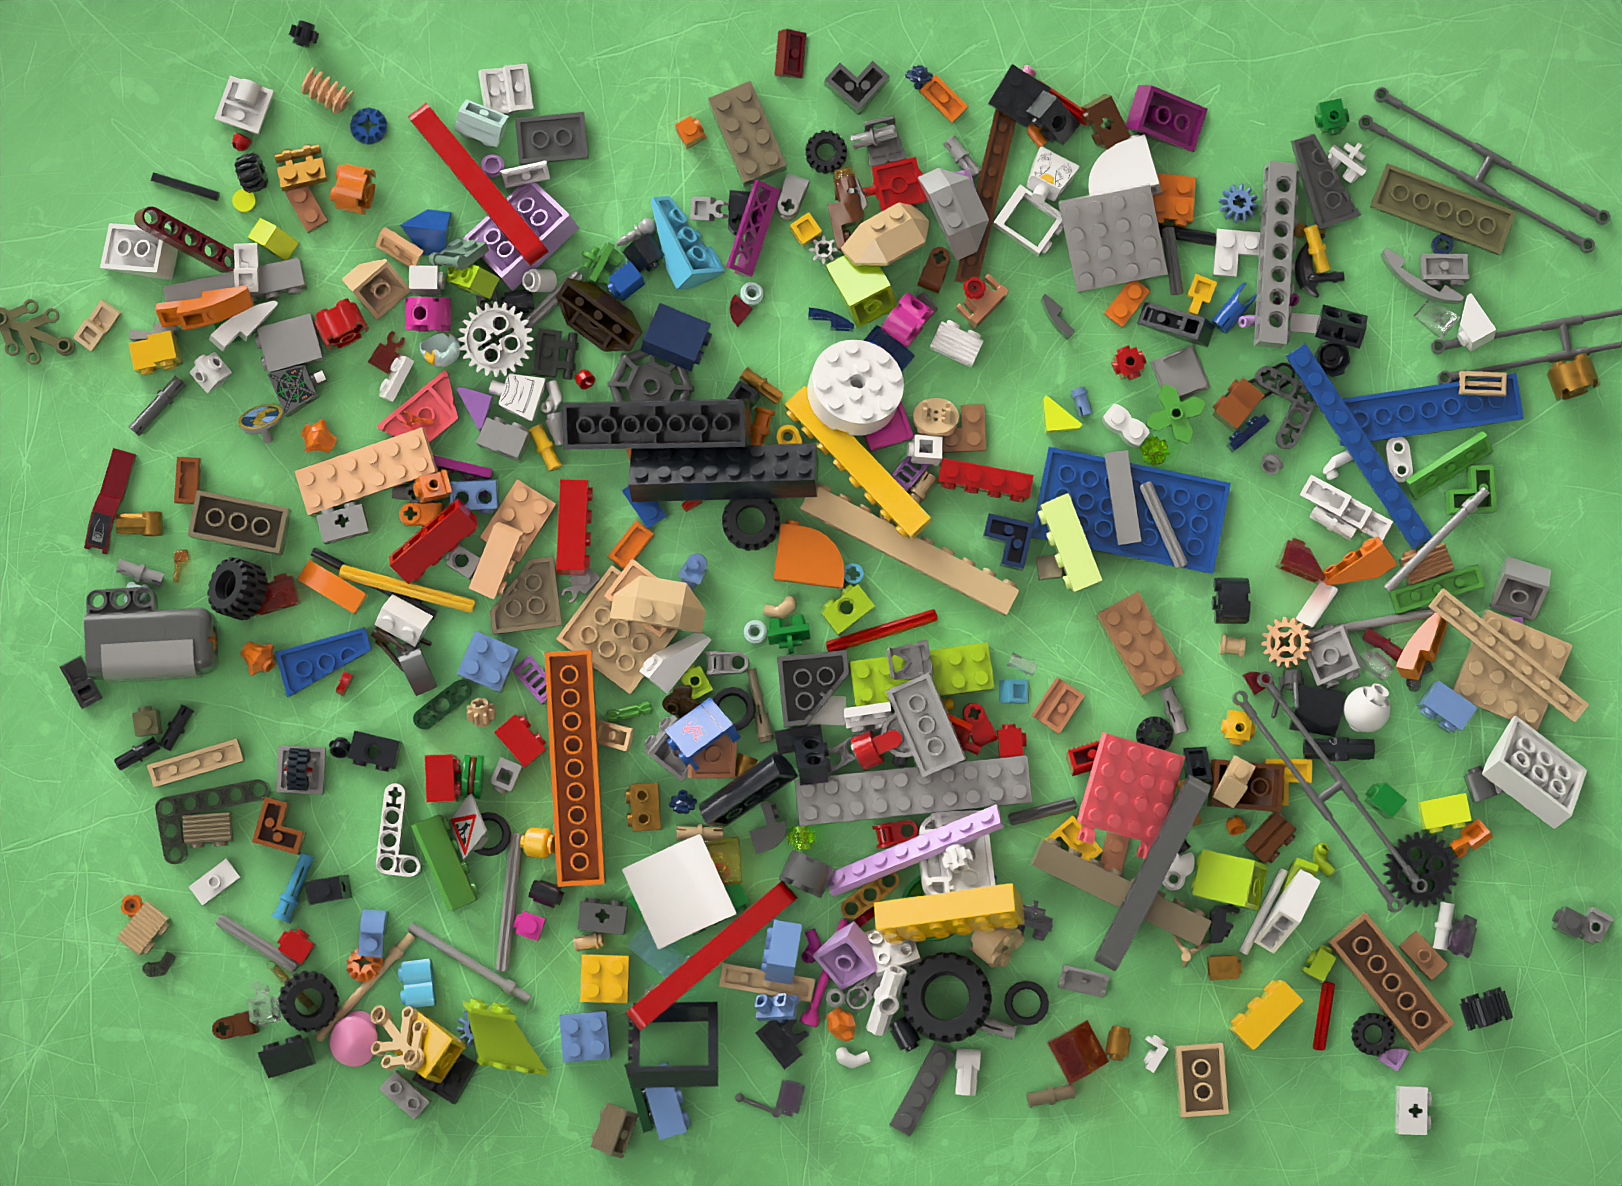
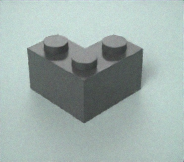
M874 61L858 77L839 63L824 79V85L859 115L889 82L890 76Z

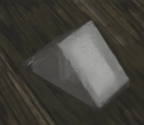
M1430 299L1414 315L1419 322L1439 339H1442L1461 318L1458 314Z

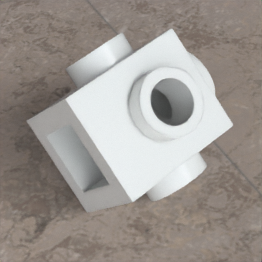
M215 352L208 356L203 354L194 361V368L190 371V374L207 394L222 386L232 374L231 370Z

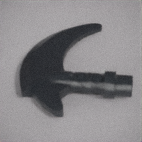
M1320 234L1321 239H1324L1325 234ZM1307 242L1297 256L1295 277L1300 289L1304 288L1309 294L1318 298L1319 293L1316 289L1318 283L1344 281V272L1332 271V273L1315 274L1312 266V254L1308 252L1309 244Z

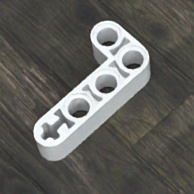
M396 783L388 785L384 792L376 867L383 874L415 877L422 870L420 859L415 856L400 855L407 790L404 786ZM398 787V791L402 795L397 797L396 804H401V808L388 807V803L394 804V797L390 796V792L395 791V788ZM391 811H396L399 814V820L395 824H390L387 820V815ZM388 834H393L396 837V844L393 847L385 845L384 839ZM386 857H390L394 862L393 868L388 871L382 867V860ZM408 860H414L417 864V868L413 873H408L405 870V863Z

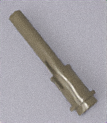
M756 668L748 669L747 673L756 715H754L758 732L756 738L759 739L760 743L773 741L774 733L771 732L768 713H765Z

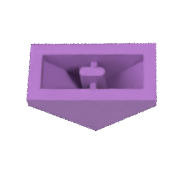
M457 388L473 421L481 432L484 422L488 418L493 397L467 388Z

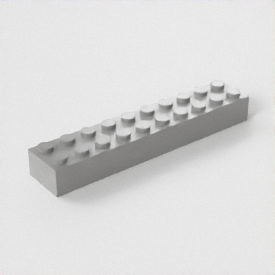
M1027 756L959 762L925 777H922L918 767L832 775L828 776V782L801 786L799 779L794 780L799 826L1032 802Z

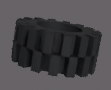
M821 130L820 133H814V136L810 137L806 144L805 155L807 163L809 162L810 167L816 169L818 173L824 172L823 174H828V172L834 173L835 170H839L845 163L847 156V146L844 139L838 133L835 134L831 130L829 132ZM820 145H832L835 149L834 157L830 160L819 158L817 150Z
M1367 1013L1360 1016L1354 1022V1027L1351 1029V1038L1359 1051L1377 1056L1390 1050V1046L1394 1044L1396 1032H1394L1393 1024L1384 1015ZM1371 1025L1378 1026L1382 1031V1037L1377 1043H1369L1365 1039V1030Z

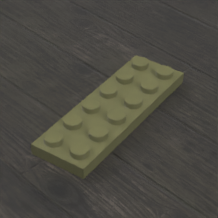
M1388 163L1385 165L1370 208L1434 232L1446 234L1450 238L1498 256L1502 253L1516 215V211Z

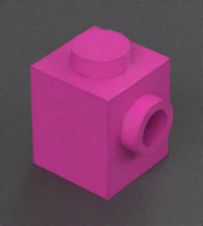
M523 911L522 915L518 914L513 925L517 929L515 934L539 941L547 919Z

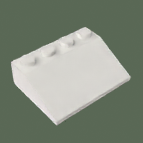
M1515 715L1488 757L1482 775L1538 816L1543 822L1555 829L1572 816L1587 769Z

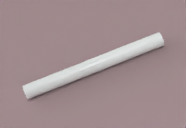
M1282 868L1279 869L1239 952L1248 955L1288 871Z

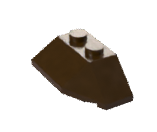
M567 278L556 295L566 324L604 352L631 351L643 333L633 312L596 284Z

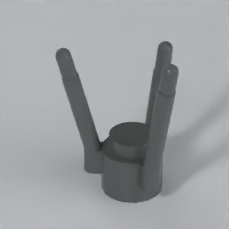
M1284 670L1283 677H1279L1278 690L1282 694L1283 687L1286 686V690L1293 691L1294 705L1298 709V685H1304L1302 671ZM1277 700L1274 702L1272 718L1276 717L1279 707Z

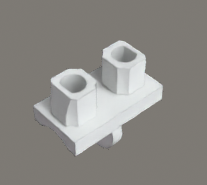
M1358 142L1354 148L1349 143H1346L1343 148L1350 153L1347 154L1334 144L1329 150V163L1333 170L1338 167L1341 161L1346 164L1348 169L1342 177L1352 184L1360 175L1363 176L1368 169L1353 158L1355 156L1360 161L1364 159L1365 155L1358 151L1362 145Z

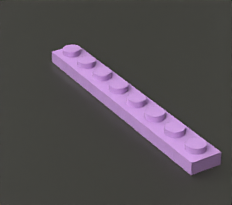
M997 805L991 806L833 871L828 882L829 891L833 897L945 852L952 845H962L1004 828L1000 810Z

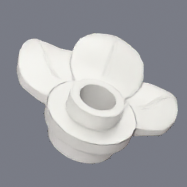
M1192 852L1179 856L1177 853L1162 882L1165 888L1175 891L1184 885L1185 877L1191 874L1194 869L1195 861ZM1172 874L1177 876V882L1174 884L1169 881V877Z

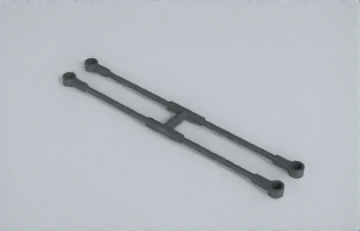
M1380 87L1374 92V99L1377 102H1386L1398 110H1404L1472 148V151L1485 157V160L1474 178L1388 132V129L1373 122L1372 117L1369 115H1364L1359 119L1358 125L1362 130L1369 129L1382 137L1385 136L1457 176V179L1491 198L1499 199L1565 236V239L1580 246L1582 252L1589 253L1594 249L1595 242L1591 238L1584 239L1571 231L1564 230L1496 192V189L1486 185L1483 181L1492 164L1496 163L1580 208V211L1595 218L1596 223L1599 225H1605L1609 222L1610 214L1608 211H1599L1586 203L1579 202L1516 167L1511 161L1477 142L1469 141L1403 104V101L1390 95L1386 88ZM1379 91L1384 92L1385 98H1379L1377 93ZM1362 120H1369V126H1364ZM1604 214L1606 221H1601L1599 215ZM1584 242H1589L1591 244V248L1586 249L1584 247Z
M1622 309L1587 316L1578 315L1541 322L1539 325L1497 332L1494 339L1538 330L1559 329L1563 351L1550 353L1543 357L1469 371L1494 372L1547 361L1551 363L1572 359L1583 353L1590 355V353L1621 348L1622 342L1590 348L1586 346L1572 349L1568 327L1583 324L1586 321L1622 315ZM1458 338L1445 341L1436 339L1431 343L1430 349L1433 353L1440 354L1444 350L1461 347L1462 344ZM1440 343L1442 349L1436 350L1434 344ZM1442 371L1438 374L1437 381L1439 384H1446L1451 381L1460 380V371ZM1442 374L1448 376L1447 382L1441 380Z
M1269 672L1261 673L1257 677L1258 684L1265 687L1273 699L1279 702L1326 765V769L1335 780V783L1318 795L1310 783L1305 781L1257 717L1256 711L1248 702L1247 693L1242 690L1234 693L1232 696L1233 703L1241 706L1247 716L1255 722L1300 782L1303 791L1324 819L1329 821L1378 887L1377 890L1387 902L1388 910L1392 913L1401 911L1403 902L1399 898H1395L1387 886L1382 884L1334 820V815L1324 802L1342 790L1350 802L1356 805L1401 865L1402 871L1412 883V890L1417 894L1425 892L1428 888L1427 882L1424 879H1420L1412 867L1406 864L1358 800V795L1334 763L1329 761L1281 697V692L1272 682V675ZM1262 676L1268 678V683L1262 681ZM1238 694L1243 696V702L1237 700ZM1418 882L1423 885L1422 890L1417 888ZM1393 901L1398 904V909L1392 907Z

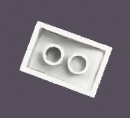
M109 223L100 268L144 277L172 280L178 249L141 230L136 225ZM165 228L166 233H168V234L170 235V234H171V230L168 229V228Z

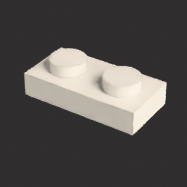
M400 355L399 358L393 361L390 368L391 374L380 386L381 393L379 396L391 402L394 401L414 363L413 360Z

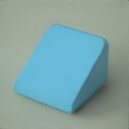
M1000 680L999 702L1028 703V680Z

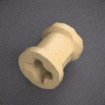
M1222 634L1219 654L1231 653L1243 657L1246 637H1241L1240 639L1227 637L1226 634Z

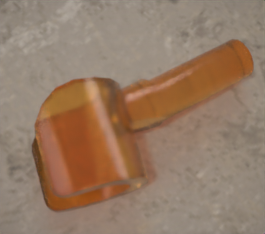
M1298 223L1296 229L1293 230V236L1304 238L1305 232L1303 229L1309 226L1304 223ZM1319 229L1320 234H1325L1326 229Z
M409 411L402 412L404 415H410L408 422L400 421L406 426H411L414 423L434 424V419L420 418L414 416Z
M178 550L174 554V582L179 580L181 563L188 562V550Z

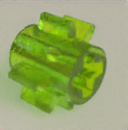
M1157 436L1146 439L1144 446L1140 447L1144 462L1149 461L1152 465L1164 463L1166 456L1170 455L1166 440L1161 441Z
M810 826L792 827V833H787L788 844H793L794 850L811 849V843H816L815 831L810 832Z

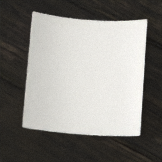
M701 834L622 869L658 949L736 914Z

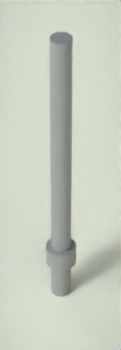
M1482 487L1471 499H1467L1462 504L1463 507L1384 587L1391 592L1469 514L1472 515L1478 509L1477 506L1490 493Z
M1428 608L1334 626L1332 624L1322 625V628L1310 630L1311 633L1307 635V638L1312 639L1341 625L1346 627L1347 632L1430 618L1435 612Z
M412 922L409 926L408 931L503 988L502 991L509 996L512 994L525 1003L531 998L532 995L517 987V983L504 979Z

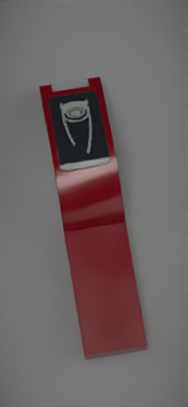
M113 448L100 493L91 512L85 549L90 550L91 546L102 549L103 554H108L113 523L118 508L124 500L136 454Z

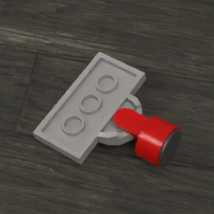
M930 672L886 691L895 713L889 716L883 723L881 735L875 736L869 730L853 737L852 741H850L857 763L865 770L884 763L883 753L886 751L891 752L897 757L914 756L922 777L967 759Z

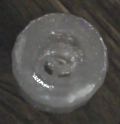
M1374 648L1371 651L1367 649L1360 656L1364 670L1361 672L1374 682L1380 680L1384 682L1395 669L1393 667L1394 660L1380 648Z

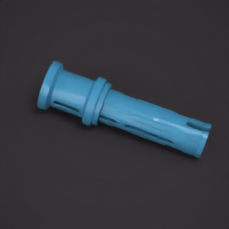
M302 852L285 893L279 896L281 900L276 912L271 915L290 924L292 922L290 918L295 906H298L300 903L297 898L311 864L315 859Z

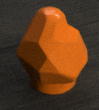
M841 1007L831 1011L826 1016L830 1033L844 1042L853 1040L856 1026L851 1012L843 1011Z

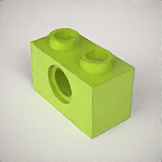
M471 264L464 270L450 266L445 281L465 292L490 299L500 278L479 266Z
M850 584L840 592L843 596L837 601L832 598L822 606L824 611L821 612V615L838 636L875 608V605L858 584L855 587ZM844 602L851 603L853 606L852 613L843 614L840 611V605Z

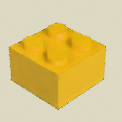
M582 954L580 1002L628 1003L630 956Z

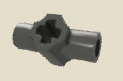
M414 483L410 486L399 485L393 487V499L420 503L419 497L413 500L414 497L410 495L411 492H414ZM439 499L425 503H439Z

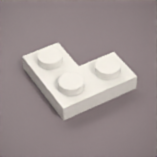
M1217 229L1213 276L1236 278L1238 255L1259 257L1260 232Z

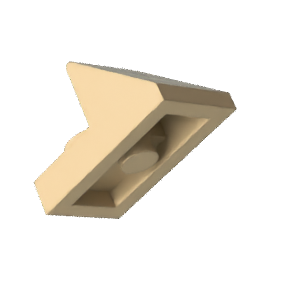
M597 720L598 744L629 752L635 729Z
M1233 756L1213 798L1234 808L1247 790L1248 786L1246 785L1256 766L1237 756Z

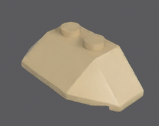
M897 203L862 222L841 247V251L854 266H861V264L870 266L889 265L925 245L930 221L917 206Z
M640 575L614 594L610 619L702 634L706 610L687 583Z

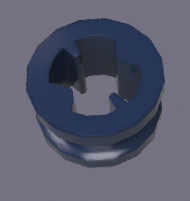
M1446 234L1436 236L1431 243V249L1434 254H1448L1453 248V241ZM1437 240H1440L1441 242H1447L1448 245L1445 247L1447 248L1446 251H1444V249L1437 248V245L1439 244Z

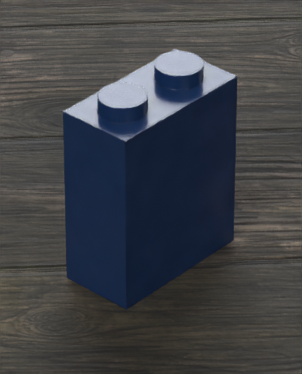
M659 303L643 338L640 351L692 372L694 365H699L703 358L704 352L701 351L703 345L708 346L711 340L712 333H709L711 323Z

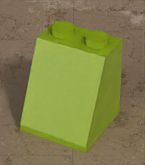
M845 255L835 258L826 264L829 276L857 329L891 312L894 307H897L891 285L880 266L863 264L861 266H854Z
M1203 849L1202 854L1197 859L1198 872L1192 881V895L1259 911L1269 866L1257 861Z

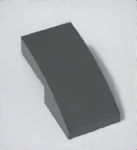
M1044 294L1041 303L1047 317L1057 331L1068 340L1075 330L1058 317L1063 308L1048 295Z

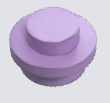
M490 154L482 160L481 168L488 177H497L502 174L501 170H504V161L500 156Z

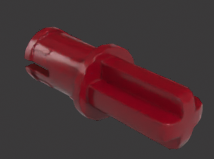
M1368 628L1362 639L1378 649L1379 654L1384 653L1398 663L1403 649L1392 643L1390 638L1386 639L1373 629Z

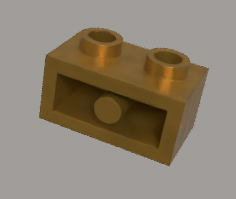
M659 784L630 785V790H626V803L631 804V813H627L628 827H632L633 832L661 830Z

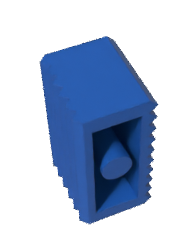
M627 261V264H623L620 270H616V273L609 276L610 283L607 286L615 299L620 297L624 301L645 285L643 276L631 261Z

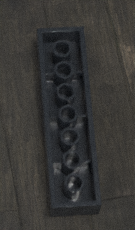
M750 399L562 403L563 450L746 447L751 445Z
M817 444L632 448L629 472L632 502L817 497L819 465Z

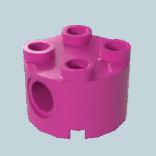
M909 292L898 302L899 304L896 308L894 307L881 328L905 347H908L923 330L922 326L934 313L932 309Z
M405 298L406 330L416 332H429V330L450 331L452 298Z

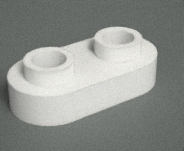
M1403 437L1391 438L1385 445L1387 466L1396 482L1403 483L1413 473L1409 443ZM1395 444L1401 445L1402 450L1400 452L1395 451ZM1399 466H1402L1405 469V473L1403 475L1399 474L1397 471Z

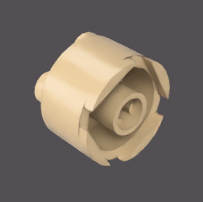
M999 927L991 932L977 930L971 937L970 941L973 943V946H969V949L990 967L994 968L1000 965L1003 968L1010 962V955L1014 950L1024 943L1025 938L1021 936L1022 933L1018 928L1005 929L1004 927Z

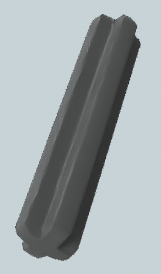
M1166 227L1162 229L1170 292L1172 295L1183 294L1175 231L1173 227Z
M1071 797L1013 812L1008 817L1011 825H1017L1075 810L1077 805L1075 799Z

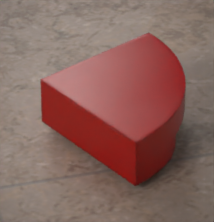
M346 671L343 672L339 680L340 683L336 687V693L344 696L354 676Z

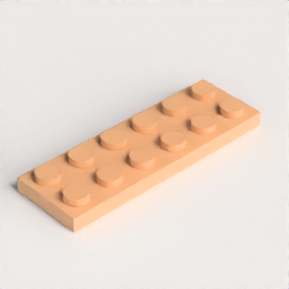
M419 428L295 471V475L307 514L314 515L324 509L337 507L416 480L418 476L437 473L438 470L425 428Z

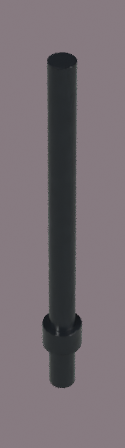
M316 547L311 553V556L340 570L342 565L350 566ZM372 587L389 597L393 594L433 616L432 620L435 619L438 613L422 604V601L417 598Z

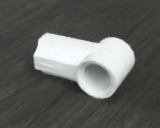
M957 1048L955 1094L976 1096L977 1071L980 1068L981 1050Z

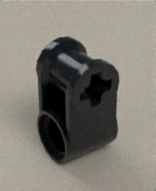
M729 191L728 229L735 236L739 229L736 228L735 223L737 219L742 220L751 193L748 191Z

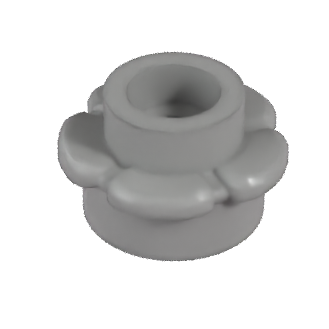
M1267 453L1263 455L1261 468L1265 473L1274 475L1279 469L1283 468V462L1277 454Z

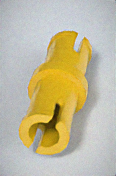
M1318 225L1304 228L1303 230L1309 244L1308 252L1312 254L1316 272L1322 273L1330 270L1331 267L1325 249H1327L1326 244L1322 243Z
M538 424L530 428L529 433H531L537 446L536 451L538 454H541L548 471L560 468L562 464L553 449V442L549 441L543 429V425Z

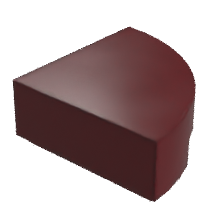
M734 295L730 303V316L734 324L739 327L753 309L737 295Z
M1249 672L1242 675L1253 695L1266 689L1257 682V677L1261 674L1259 672ZM1262 676V681L1268 683V678Z
M872 906L852 922L855 921L859 927L863 926L875 917V907Z

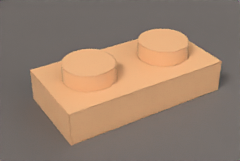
M386 227L379 233L375 247L408 267L409 265L418 266L423 254L422 249Z

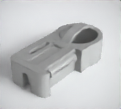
M873 972L849 989L845 995L847 1006L852 1010H861L866 1007L873 998L872 995H874L875 990L880 987L883 975L877 977L876 972ZM854 990H861V991L849 1002V995H850V993H851L852 991H854ZM865 994V1003L854 1007L853 1005Z

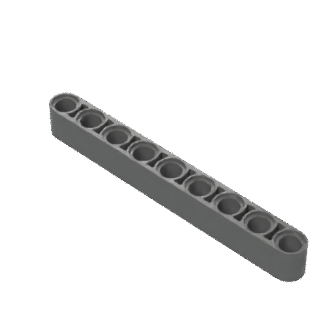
M1191 775L1187 777L1100 944L1094 961L1113 971H1116L1196 819L1210 791V785Z

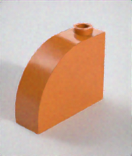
M786 520V524L781 523L774 580L843 589L844 563L833 541L816 529L799 526L800 522Z

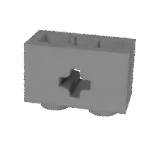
M357 502L344 504V509L335 511L333 507L322 510V514L316 517L323 543L330 544L371 533L364 506L362 504L358 505ZM342 516L349 520V522L345 523L346 527L344 528L337 524V522L341 521L340 517Z
M398 1070L394 1071L379 1088L380 1091L414 1120L418 1118L432 1101Z

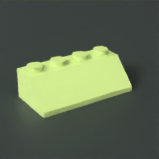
M1069 493L1040 505L1041 511L1038 512V516L1042 525L1046 524L1049 533H1046L1050 546H1055L1058 553L1054 557L1058 567H1063L1066 576L1063 577L1067 590L1072 589V592L1075 593L1099 584L1102 578Z

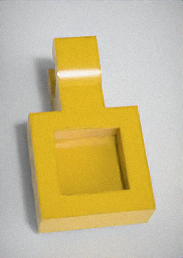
M1195 274L1187 297L1193 299L1187 313L1197 316L1201 304H1209L1217 285L1216 281Z

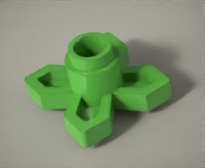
M1163 384L1158 399L1164 409L1152 412L1147 420L1146 427L1159 432L1169 426L1172 428L1175 440L1188 444L1194 432L1188 418L1201 415L1206 401L1192 396L1180 402L1177 389ZM1172 411H1178L1180 413V416L1174 417L1172 415Z

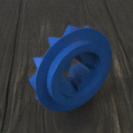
M368 107L359 109L352 116L350 129L353 137L360 143L374 144L379 142L386 134L387 122L379 110ZM368 117L372 124L378 125L370 128L369 135H367L365 127L359 126L365 124Z

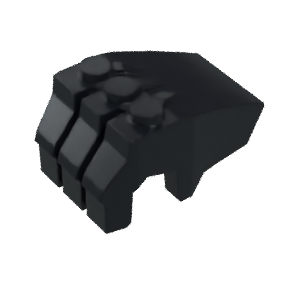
M1229 904L1225 906L1217 905L1211 909L1209 913V919L1212 921L1209 926L1210 944L1222 943L1224 937L1227 938L1231 929H1233V924L1226 922V913L1238 914L1240 912L1239 908Z

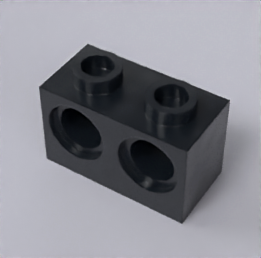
M1323 304L1317 322L1315 337L1360 349L1366 332L1368 316Z
M822 734L795 736L794 748L800 786L828 782L827 773L832 772L830 758H825V756H829L827 742L823 743Z

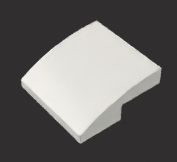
M527 64L506 65L503 68L479 71L484 107L504 115L534 109Z

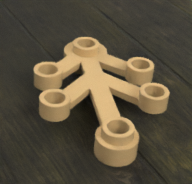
M379 1005L371 1012V1021L378 1026H383L394 1040L389 1042L375 1041L371 1046V1052L378 1057H382L386 1052L401 1050L403 1052L402 1056L393 1057L386 1055L382 1059L381 1065L388 1071H392L396 1066L405 1065L407 1069L414 1071L420 1068L424 1062L425 1054L420 1048L422 1036L428 1032L429 1027L427 1023L417 1020L412 1027L414 1035L412 1045L410 1046L411 1024L418 1016L417 1010L410 1006L405 1007L402 1011L401 1032L391 1021L392 1015L390 1010Z

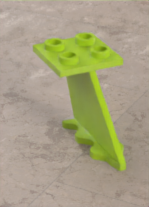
M470 998V1001L463 1000L462 1005L467 1011L478 1053L476 1061L479 1065L493 1066L504 1070H516L528 1074L547 1075V1069L515 1023L517 1016L511 1011V1008L499 1002H493V1005H488L484 1003V1000Z

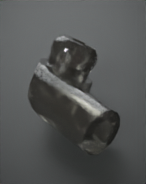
M1425 662L1419 680L1406 678V686L1411 692L1419 691L1422 675L1433 671L1431 662Z
M166 951L161 961L146 962L142 967V971L148 977L164 976L170 969L176 956Z

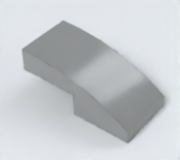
M154 323L153 332L130 329L129 339L132 342L148 339V335L169 330L177 335L180 333L181 328L177 325L162 327L161 323Z

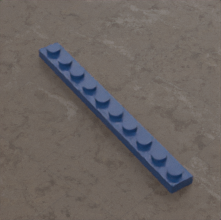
M1306 343L1286 355V359L1410 547L1415 549L1433 537Z

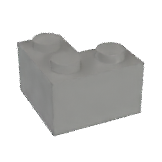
M493 416L492 419L486 418L476 444L520 463L531 437L525 426L515 422L509 425L505 420Z

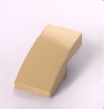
M101 300L90 317L84 320L73 338L88 350L93 351L122 313L105 300Z

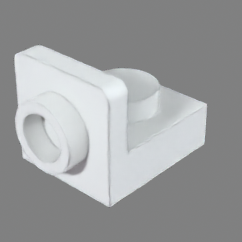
M1156 1035L1152 1038L1146 1036L1145 1040L1156 1048L1154 1051L1150 1049L1143 1060L1146 1062L1144 1067L1153 1073L1168 1051V1048L1164 1046L1166 1042Z

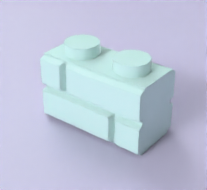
M466 99L459 109L454 131L461 133L463 137L482 141L486 146L497 147L505 135L509 116Z

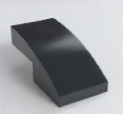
M81 655L59 667L81 709L103 698L94 679L87 676L86 664Z

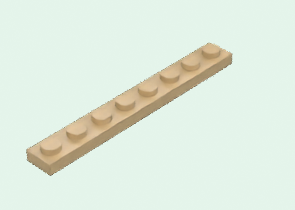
M1442 588L1428 606L1572 722L1575 723L1589 706L1585 700L1445 589Z

